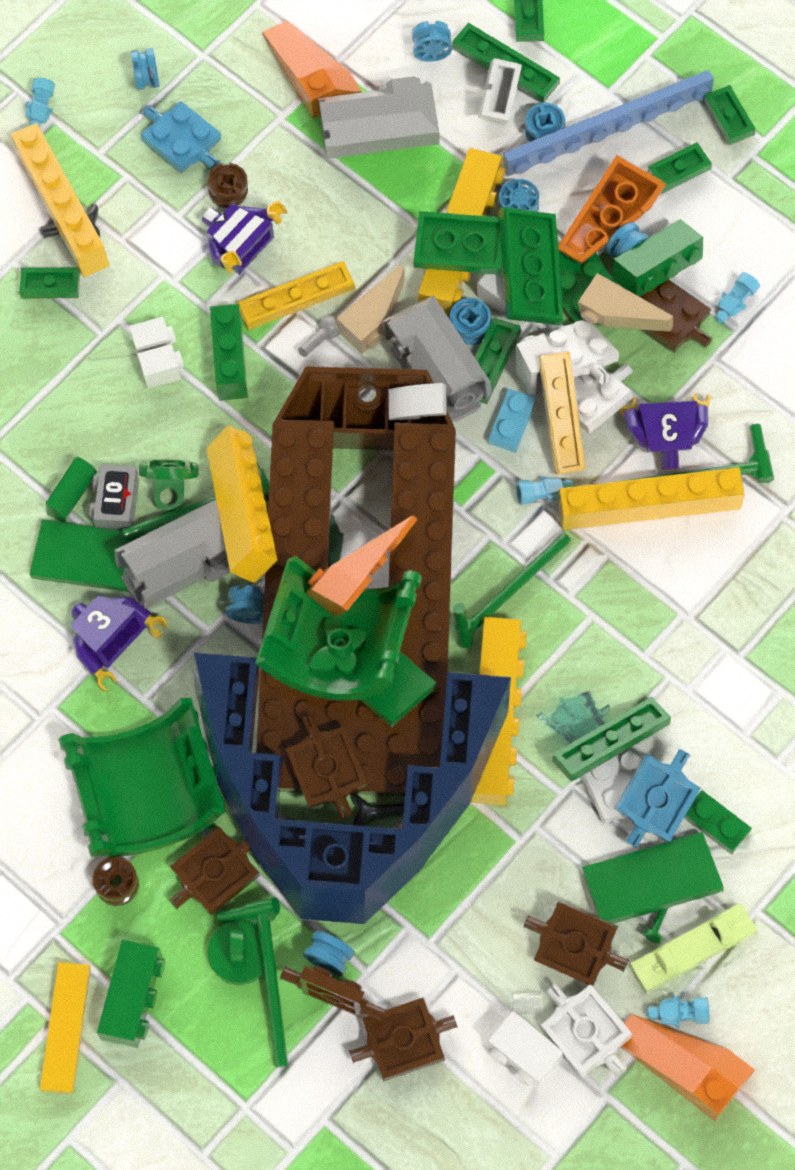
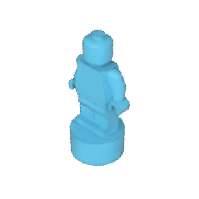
M33 79L31 89L33 93L32 102L29 103L27 101L25 103L26 117L30 121L29 126L37 123L40 128L41 123H46L53 111L52 108L49 109L47 107L49 98L53 97L55 83L49 79Z
M742 272L736 279L735 286L730 293L726 294L725 291L722 293V297L717 304L720 311L715 315V321L719 324L724 323L728 316H736L740 311L747 308L744 303L748 296H753L761 286L758 280L752 275Z
M541 476V480L536 483H532L530 480L516 482V496L520 505L531 504L534 500L547 498L548 503H550L552 500L559 499V488L575 487V484L571 479L561 482V479L556 477L547 478L546 476Z
M674 996V998L662 1000L660 1009L657 1006L649 1007L646 1010V1016L650 1020L659 1019L660 1017L662 1024L673 1025L676 1028L680 1027V1021L710 1024L708 997L695 998L694 1001L679 1002V996Z

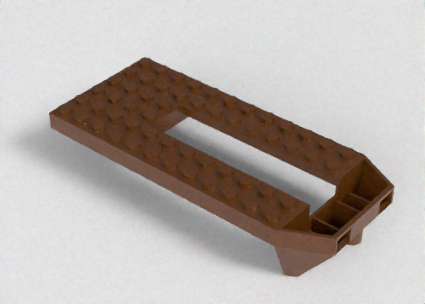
M306 366L273 422L268 518L277 561L265 572L262 640L287 559L297 556L315 571L319 568L322 571L328 568L333 449L394 450L391 528L412 515L417 518V521L399 545L390 552L388 586L400 583L406 571H414L422 576L420 587L415 590L417 598L410 612L400 652L436 682V689L393 727H390L361 700H332L306 694L283 684L260 668L256 753L281 755L283 757L280 792H302L286 748L299 744L308 737L301 719L306 717L310 728H312L309 715H314L319 731H332L345 725L368 786L355 790L350 794L405 796L408 765L440 768L449 655L456 429L447 410L446 415L421 416L420 419L389 420V389L433 384L428 370ZM365 388H371L376 392V397L372 401L366 402L360 399V392Z

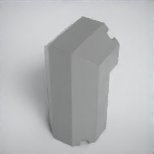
M412 76L391 79L386 83L387 88L382 92L381 88L370 92L318 98L326 158L331 159L440 144L432 84L426 81L425 86L420 83L419 78Z
M434 296L382 321L384 336L387 341L391 339L393 347L390 350L401 369L428 370L433 383H444L446 385V410L452 422H457L477 412L482 406L479 402L484 396L487 400L492 395L490 380Z
M216 500L114 550L117 568L124 567V575L121 577L133 599L140 604L142 603L144 609L197 582H203L204 577L207 578L208 582H214L231 573Z

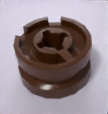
M221 163L215 166L210 171L208 178V191L211 201L218 207L226 209L233 204L237 206L242 204L248 194V180L244 169L233 163H229V165H222Z
M110 857L100 862L95 868L92 877L93 886L99 898L107 905L122 906L131 902L137 895L139 878L133 865L126 859ZM116 876H119L120 880H122L121 884L112 886L110 882H113Z

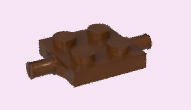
M669 279L655 287L652 291L640 296V298L673 316V328L670 332L643 330L675 353L683 343L692 338L705 348L710 345L713 337L700 330V325L710 315V307Z
M309 715L312 728H310L306 717L301 719L308 737L301 743L286 748L309 809L323 803L334 802L340 816L339 818L344 819L346 817L341 806H344L347 817L353 814L346 797L353 791L368 786L345 725L332 731H319L314 715Z
M219 826L170 865L171 870L181 880L183 889L168 899L174 908L178 910L180 906L192 898L200 903L211 916L260 877L259 872L248 859L247 852L251 848L246 839L237 843L229 838Z
M561 900L558 901L553 915L546 923L530 915L525 920L523 928L540 934V946L534 958V961L592 986L595 985L600 970L606 964L622 972L627 967L629 959L612 953V941L618 930V925Z
M285 966L281 973V980L283 979L297 985V988L303 990V994L359 1018L367 1015L382 1022L385 1016L386 1009L369 1003V1000H366L365 992L361 990L362 986L349 979H344L343 982L332 978V973L324 968L315 966L314 969L305 966L301 974Z
M424 997L387 1009L382 1022L369 1016L362 1018L367 1033V1045L349 1050L353 1064L372 1057V1060L378 1065L384 1082L445 1061L440 1046V1033L458 1028L454 1015L435 1021L428 1012Z

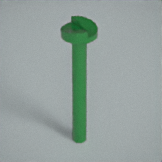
M668 908L659 910L651 930L645 929L642 936H645L655 944H660L662 939L658 931Z

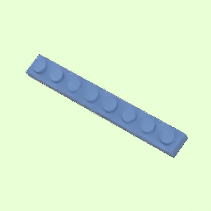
M709 70L504 152L503 168H506L505 173L507 177L513 174H522L529 170L530 167L540 163H549L557 156L567 152L574 153L582 146L592 142H601L609 135L625 132L632 128V126L644 121L650 122L656 119L658 115L668 111H677L690 102L702 101L706 94L712 92L714 78Z

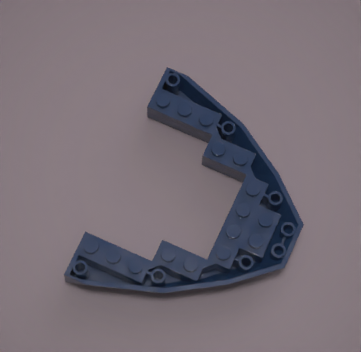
M194 653L195 691L216 774L217 785L255 858L300 919L365 924L422 869L470 805L509 712L511 677L447 672L440 768L408 765L403 829L278 819L283 757L281 755L252 753L260 669L255 664L257 657Z

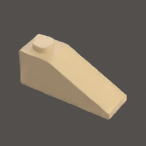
M401 264L337 318V327L340 334L361 354L369 348H375L383 338L382 321L391 317L405 283V270Z
M598 273L578 301L579 312L582 318L591 324H596L597 322L604 327L669 332L673 328L672 315Z

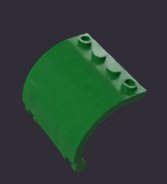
M297 556L287 559L255 664L283 684L303 693L321 698L352 701L383 694L384 689L390 688L393 685L395 678L393 669L398 667L403 637L411 609L415 605L417 598L415 590L420 587L422 576L414 571H406L400 583L383 588H365L346 612L333 617L306 594L311 587L307 582L316 571ZM326 619L342 622L348 627V630L361 629L366 633V642L354 652L357 658L356 669L349 675L342 674L337 667L327 673H315L310 670L312 657L318 650L326 646Z
M180 698L159 718L126 732L85 738L71 733L58 738L60 749L64 750L66 755L64 758L65 767L67 770L72 771L86 822L82 825L84 835L89 838L90 844L87 847L91 857L129 856L161 849L198 834L225 813L224 800L217 786L215 770L211 766L207 752V743L203 738L198 722V713L194 709L192 698Z

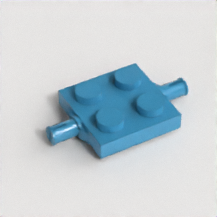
M182 101L163 114H160L151 105L144 109L143 115L149 118L153 124L141 133V141L178 171L183 173L192 164L200 161L211 168V170L220 164V160L216 159L209 152L221 140V132Z
M678 749L671 764L661 763L651 755L644 756L614 808L628 817L632 824L635 825L625 841L626 843L638 848L646 832L653 833L665 842L671 841L701 787L688 780L682 772L684 765L691 756L689 753Z

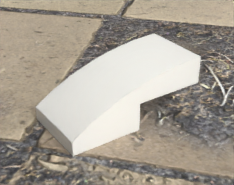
M444 383L389 389V420L420 419L421 416L446 415V385Z

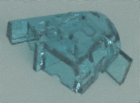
M586 691L573 698L570 697L565 700L562 697L559 698V705L549 717L542 711L536 717L566 741L572 743L605 724L602 717L609 713L610 705L607 704L600 710L596 709L591 692Z

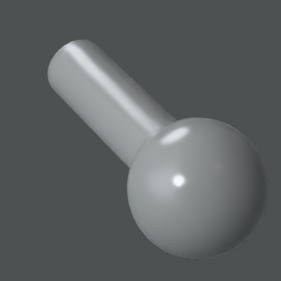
M326 316L320 320L319 330L298 348L301 356L307 357L326 338L332 339L340 334L336 317Z

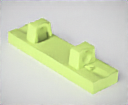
M739 903L630 963V968L647 994L756 934L757 928L743 905ZM716 927L718 929L720 934V941L718 940L712 928Z

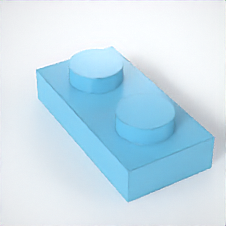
M508 389L488 438V444L516 453L536 405L537 398Z

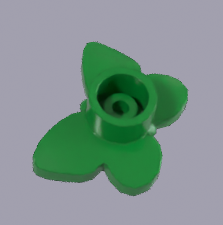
M326 619V646L314 654L310 661V670L315 673H327L337 667L342 674L349 675L356 669L357 658L354 652L366 642V633L361 629L348 630L344 623L334 619Z

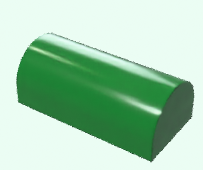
M78 456L77 458L75 457L45 503L47 515L61 522L67 520L93 480L94 475L97 474L96 469L90 463Z

